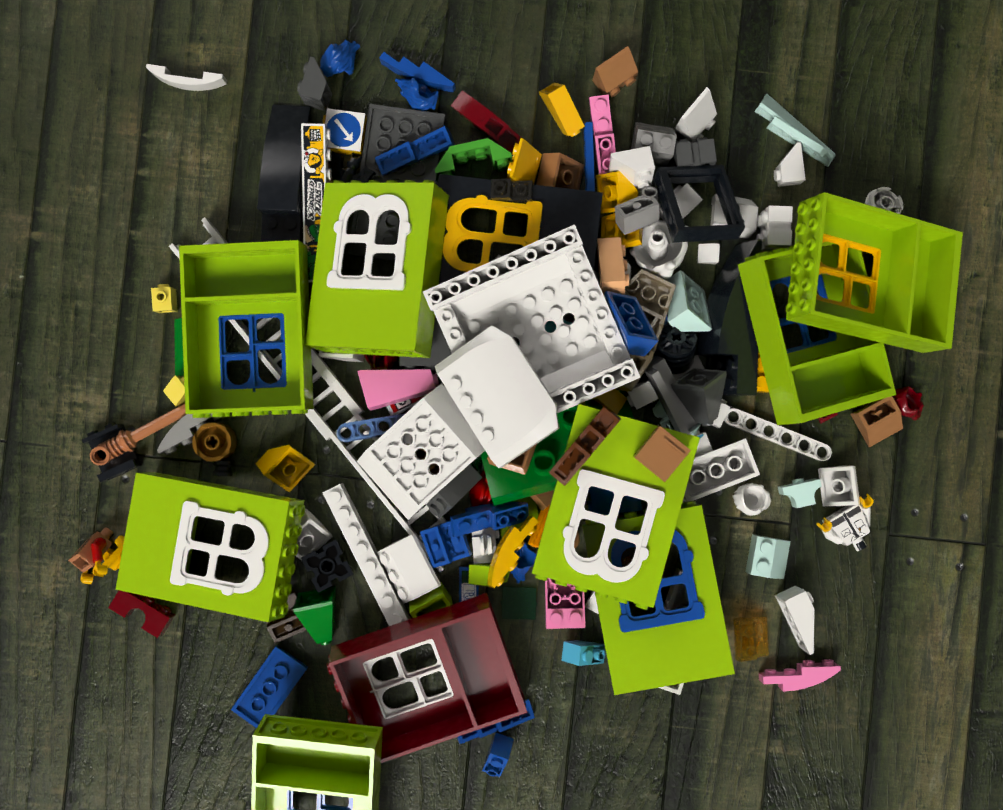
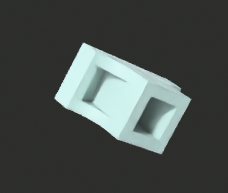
M804 478L792 480V484L779 486L778 491L779 494L789 497L792 507L801 508L816 504L814 495L816 490L822 487L820 479L814 478L804 481Z

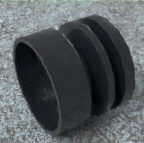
M669 323L665 324L662 328L654 357L658 355L664 358L672 374L684 373L690 369L694 362L697 343L696 333L681 332Z

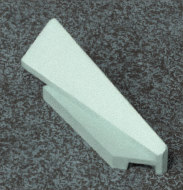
M766 94L754 112L770 121L767 129L792 145L801 142L803 152L828 167L834 159L835 153L771 96Z

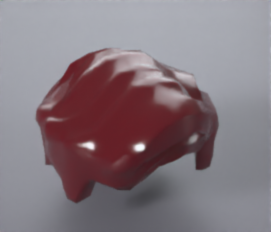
M910 386L895 389L896 395L892 397L898 405L901 415L910 417L915 421L918 420L924 406L921 401L923 394L915 392Z

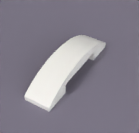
M146 64V68L156 78L179 89L204 91L216 89L227 84V79L223 74L203 72V79L171 75L166 66Z

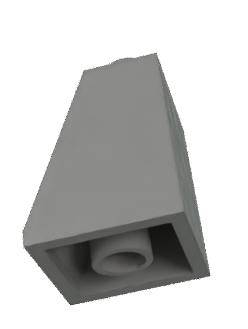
M636 122L631 149L650 146L654 164L667 166L674 155L677 135L673 128Z

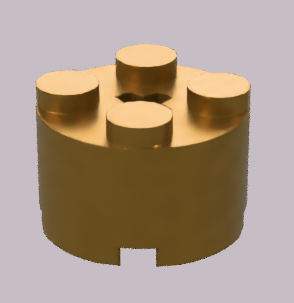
M206 423L200 426L194 434L192 445L195 453L202 459L210 462L221 461L234 454L237 438L232 428L226 424ZM215 439L218 441L217 444H212V441Z

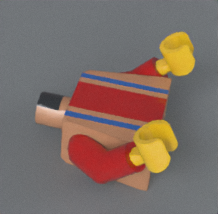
M106 527L101 532L97 531L91 535L68 560L82 571L80 581L84 584H92L94 575L104 577L108 572V567L101 565V562H103L104 553L112 545V542L109 540L114 533ZM94 566L93 574H89L88 569Z

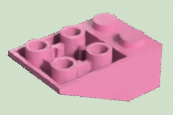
M547 578V581H545L546 629L585 628L584 592L576 590L574 585L567 584V587L555 584V580Z

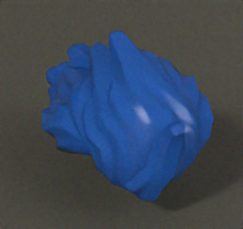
M345 40L340 45L330 44L320 61V69L323 71V74L326 77H330L345 71L351 75L354 71L356 51L360 48V45L356 44L355 41L350 43L348 40Z
M415 77L410 80L403 78L395 79L401 88L400 94L408 101L412 109H436L439 96L438 91L431 93L427 86L419 83L418 80H415Z
M527 542L524 543L519 551H514L520 557L517 560L518 565L510 572V574H513V578L516 579V583L525 581V574L530 567H533L536 553L529 549Z

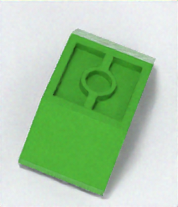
M489 138L453 145L448 148L435 168L436 177L438 180L439 174L456 176L454 163L462 165L472 159H476V161L484 160L487 156L491 158L493 170L505 171L508 170L509 163L512 162V154Z

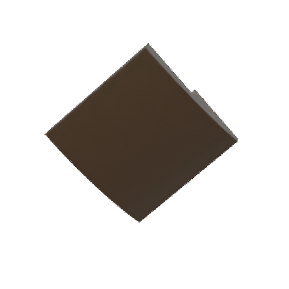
M295 590L291 591L290 595H288L287 603L289 607L285 617L266 622L267 629L274 643L306 630L293 611L297 598Z

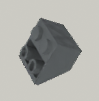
M310 56L309 62H306L304 65L303 80L299 81L297 91L305 105L327 112L332 92L315 58Z

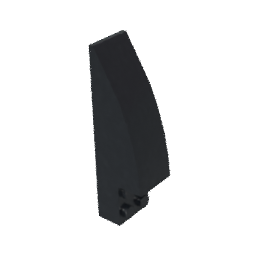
M272 105L263 150L257 209L262 213L261 242L299 240L303 243L301 123L310 124L311 106Z
M762 239L736 244L716 278L707 301L712 330L699 332L696 355L716 357L715 370L726 371L727 375L723 395L725 396L757 395L758 345L738 264L745 262L744 258L762 253Z

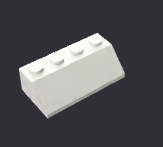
M746 438L694 458L683 498L684 502L694 501L760 475Z

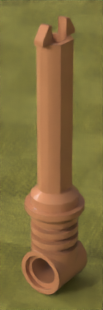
M185 403L132 432L120 430L119 434L113 437L112 440L109 439L92 449L90 460L96 465H104L120 456V454H124V452H133L138 441L186 415ZM98 450H102L106 453L105 459H102L98 456Z

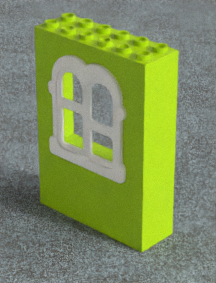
M334 180L333 183H325L305 340L306 346L326 353L417 358L431 357L435 314L434 311L430 310L423 291L439 285L449 195L436 185L434 181L424 180L423 183H417L412 180H405L404 183H398L394 180H387L386 183H380L376 180H369L368 183H362L361 181L352 180L351 183ZM364 210L368 213L369 229L367 234H347L348 219L353 212ZM388 210L397 212L400 219L397 243L395 245H377L375 239L380 215ZM347 243H366L364 270L361 276L342 275L344 249ZM374 254H395V266L392 276H372Z
M581 404L577 405L565 452L601 410ZM617 415L621 420L565 486L558 480L556 481L533 564L532 574H535V578L547 581V578L553 579L555 584L567 587V584L574 585L578 591L587 592V590H592L599 597L607 598L608 595L616 598L615 601L627 604L628 601L636 604V607L647 610L648 607L654 608L700 437L664 428L691 450L666 482H664L633 457L657 428V425ZM591 486L614 493L608 515L585 510L584 505ZM624 496L645 500L648 504L641 531L638 535L615 528L621 501ZM581 519H588L605 525L600 549L596 555L590 558L578 555L574 548V541ZM613 538L636 545L634 557L631 563L625 567H616L608 559V549Z
M136 472L115 590L264 622L283 618L287 614L289 607L287 600L292 590L290 582L291 576L295 572L294 559L299 549L297 542L302 531V525L300 524L301 518L305 513V500L157 472ZM198 516L221 520L225 523L221 545L194 541ZM234 524L246 525L253 530L255 541L251 548L238 550L230 547ZM193 549L206 551L210 554L206 576L189 574ZM219 555L244 560L249 567L247 579L242 583L216 579L215 572Z

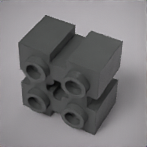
M701 137L693 143L687 139L677 141L674 155L670 160V166L715 165L717 159L714 139Z

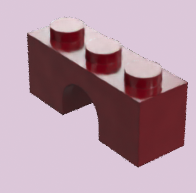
M120 590L108 607L124 618L131 615L135 608L141 609L145 614V622L141 628L156 638L164 635L175 617V614L171 612L172 610L169 607L158 605L152 597Z

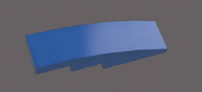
M385 52L379 57L383 66L410 80L415 77V80H418L419 83L437 90L448 92L456 90L455 83L425 62L418 67L405 57L400 62Z
M525 699L527 713L458 736V743L462 744L477 737L482 738L497 731L502 732L535 718L529 699Z

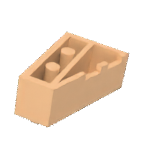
M621 237L597 238L599 286L603 295L605 291L625 295V286H629V274H625V271H627V259H623L626 256L625 245H621Z

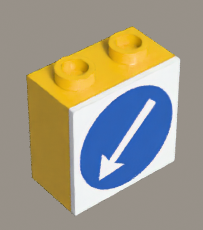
M327 108L326 115L323 116V124H326L327 129L331 130V141H328V149L339 154L351 155L355 153V156H362L367 124L366 114Z

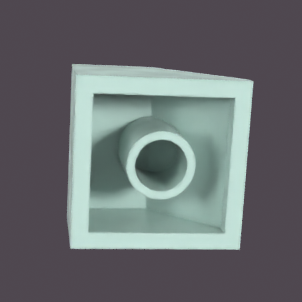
M752 534L745 572L750 575L766 578L784 579L791 541Z

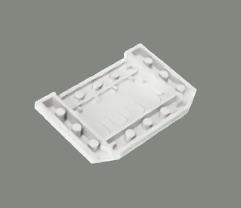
M492 325L435 366L437 375L486 453L498 468L504 467L560 428L557 417V404L512 336Z

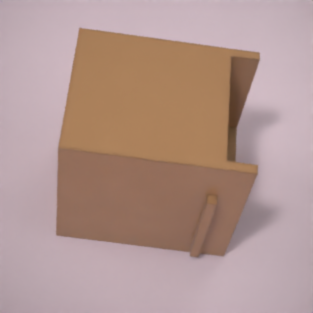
M657 426L633 457L666 482L691 450L664 428Z

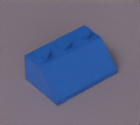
M605 291V300L627 351L631 355L645 357L659 340L637 298Z

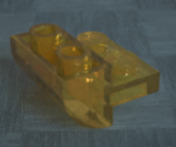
M739 617L733 619L735 660L743 662L757 660V657L769 656L767 617Z

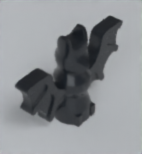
M333 151L331 152L332 158L329 164L332 167V176L338 177L339 181L351 183L352 180H357L362 183H368L376 175V172L366 167L356 175L355 171L362 160L361 156L355 158V153H352L347 161V166L343 169L344 157Z

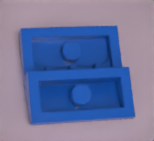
M451 520L420 531L432 568L472 555L466 535L458 537L452 535Z

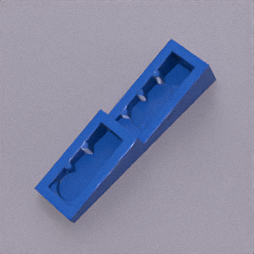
M443 126L413 142L408 141L375 157L381 175L384 176L448 150L455 143L449 129Z

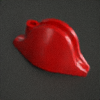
M484 470L480 474L482 478L469 491L472 507L493 503Z

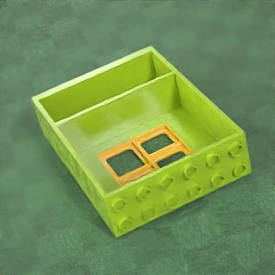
M826 192L799 202L797 209L798 219L795 227V244L793 246V262L790 269L791 279L788 287L789 297L786 306V320L921 353L952 349L963 232ZM823 242H830L839 246L838 265L836 268L827 266L820 261ZM848 248L873 255L871 277L846 270ZM820 274H828L844 280L841 302L818 295L817 286ZM853 281L870 287L867 309L851 304Z

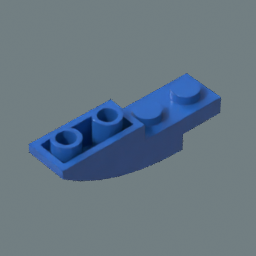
M507 502L496 506L491 503L465 508V513L450 517L452 535L458 537L490 527L493 530H498L522 523L529 517L528 503Z

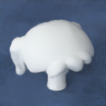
M659 220L643 227L642 245L631 247L630 254L635 257L637 264L642 269L664 280H668L673 275L674 270L682 263L688 248V242L672 243L666 222Z

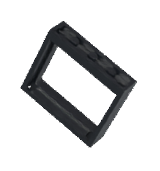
M723 165L658 167L653 183L658 191V199L672 243L739 239L745 229V221L742 219L739 204L736 202L734 190L731 188L729 176L726 174ZM713 182L728 225L685 227L671 184Z

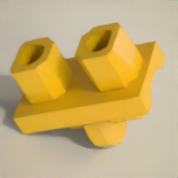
M120 535L114 543L118 547L115 551L109 548L104 553L102 565L114 571L119 569L125 536Z

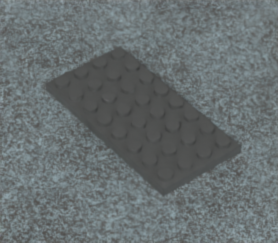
M369 104L360 172L365 167L376 172V175L371 180H376L380 183H386L387 180H394L398 183H404L405 180H412L417 183H423L424 180L435 182L437 179L435 168L439 164L440 153L384 176L381 175L375 157L408 141L413 142L443 127L445 114ZM357 210L354 212L351 234H367L369 215L364 210ZM388 210L380 215L375 239L377 245H395L397 243L400 223L397 212ZM366 243L349 244V256L365 258ZM376 253L373 259L395 262L396 256L394 253Z

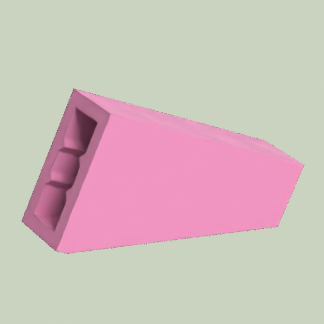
M430 369L357 371L366 404L370 411L426 395L439 385L437 375L432 374Z

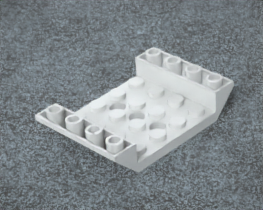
M441 383L376 440L357 460V463L409 520L469 464L485 452V449L446 387ZM406 433L411 434L413 437V442L410 445L406 444L403 440ZM419 448L426 451L425 459L417 457L416 452ZM435 463L439 466L438 474L430 472L431 464Z

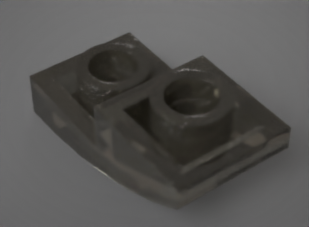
M492 179L491 199L507 202H532L534 183L532 180Z

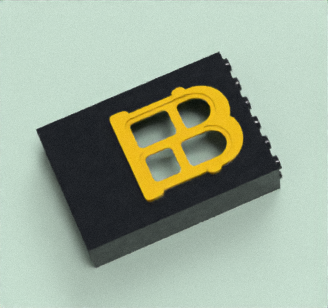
M439 174V179L435 180V184L449 195L439 284L489 263L491 244L493 242L516 244L525 247L574 224L583 242V249L594 271L603 192ZM469 208L495 210L497 212L495 231L493 233L467 230L461 223V216ZM506 212L525 213L528 215L527 232L524 237L503 234ZM473 239L483 242L482 257L479 264L466 263L459 259L457 248L462 241Z

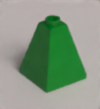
M331 586L319 593L317 590L298 593L293 607L295 615L317 644L328 645L333 639L336 586Z

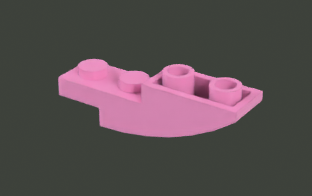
M609 94L589 97L590 122H593V144L599 175L609 172L611 153L616 152Z
M824 659L822 663H815L813 660H803V663H796L797 671L792 668H786L783 672H776L775 669H765L764 672H759V681L763 684H778V687L783 692L795 691L824 682L841 670V666L830 659Z

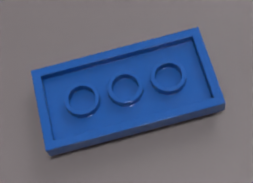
M276 645L231 710L257 728L265 714L275 715L308 666Z

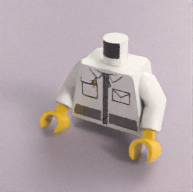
M868 493L865 500L860 496V505H847L830 516L824 517L822 525L820 523L816 525L822 530L826 539L846 546L853 544L856 551H860L867 547L862 537L870 533L871 506L874 503L872 497Z

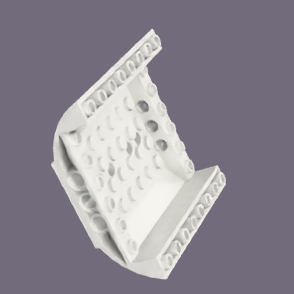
M575 224L423 291L430 310L434 311L451 353L457 351L491 325L512 337H517L520 341V349L557 404V413L641 378L633 358H630L592 270ZM566 313L574 315L575 320L573 324L567 325L563 322V316ZM548 321H553L556 324V330L552 333L545 330V324Z

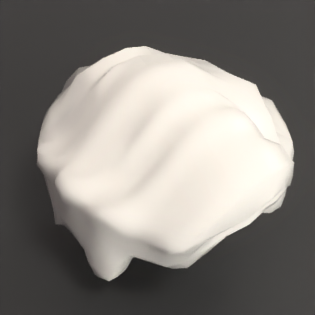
M747 483L738 487L732 496L736 508L749 516L760 514L771 503L770 493L764 489L763 485Z

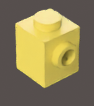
M169 284L157 285L158 288H151L153 312H178L176 289L170 287Z

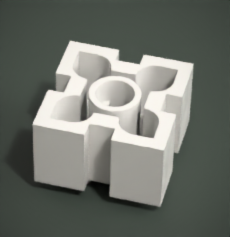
M768 206L758 215L757 227L761 229L760 234H757L756 240L762 239V251H773L779 248L785 249L792 245L791 222L793 206Z

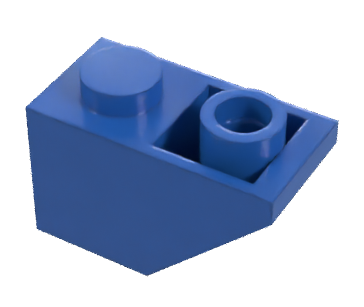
M495 733L482 768L483 772L494 777L501 776L510 757L513 738Z

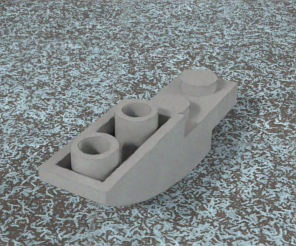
M186 414L166 434L157 449L158 453L169 455L177 451L176 447L181 444L186 446L192 443L193 436L196 433L195 429L198 430L203 424L211 420H220L223 417H212L211 414L209 418H193V414Z

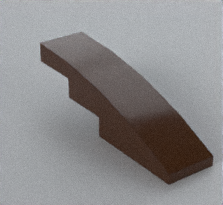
M604 406L549 473L565 486L621 418Z

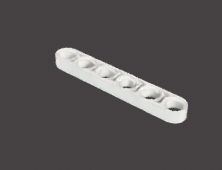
M729 409L724 419L730 426L813 459L826 461L831 457L832 451L827 444L739 409ZM732 411L738 415L736 422H730L728 419V414ZM750 418L756 423L753 429L746 427V421ZM768 425L773 428V434L769 437L764 434V428ZM784 433H789L791 436V441L787 444L783 443L781 439ZM802 440H806L809 443V447L805 451L799 447V443ZM820 447H824L827 452L823 458L817 455V450Z

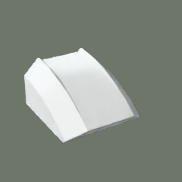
M714 194L711 203L710 226L728 225L718 195ZM735 197L740 207L742 219L745 221V229L739 238H749L757 228L758 207L752 200Z

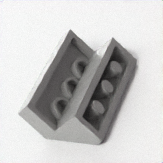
M657 355L652 359L645 373L675 431L691 435L688 429L697 425V423L673 391L671 384L675 382V379L665 359Z

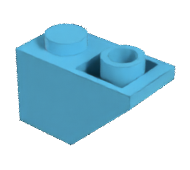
M578 640L564 641L561 661L577 666L603 664L606 655L605 644Z

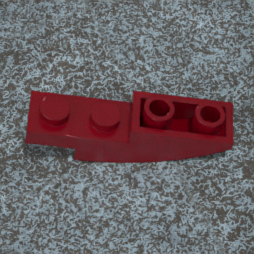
M463 90L451 104L453 109L479 130H482L501 147L511 152V154L515 143L519 144L521 136Z

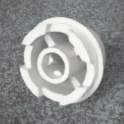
M880 187L871 191L864 203L901 214L903 210L901 196L897 197L890 191L891 188Z

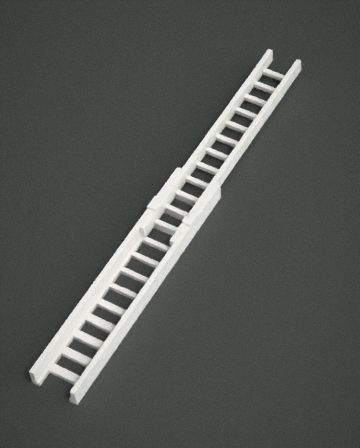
M204 217L201 221L212 237L202 245L226 244L227 241L213 224ZM172 243L169 247L179 258V246L181 245L178 244L176 246ZM263 318L257 323V331L273 318ZM241 319L229 320L249 345L248 327ZM281 329L266 341H276L281 336ZM311 348L312 365L318 371L312 376V381L314 383L322 377L329 385L325 391L313 399V406H316L333 391L340 398L341 402L323 417L315 408L308 410V413L305 415L326 440H333L409 535L415 533L425 555L428 557L421 535L418 536L410 524L428 511L429 507L426 505L406 521L398 511V508L391 503L386 494L357 463V459L350 452L362 440L353 441L346 447L337 438L336 431L334 432L330 428L326 420L344 406L354 415L346 423L365 420L361 416L365 411L323 359L318 357V353ZM265 349L259 350L258 357L274 377L279 380L282 376V369L277 363L282 360V353L273 359ZM363 424L362 427L366 430L363 434L367 435L370 433V428L368 425ZM345 427L342 428V429L340 430V434H341L344 430H346L347 428H345ZM374 437L372 439L376 441L379 439V437ZM436 516L438 521L435 522L431 527L447 522V520L444 518V516H442L440 519ZM443 566L436 567L439 572L444 570Z

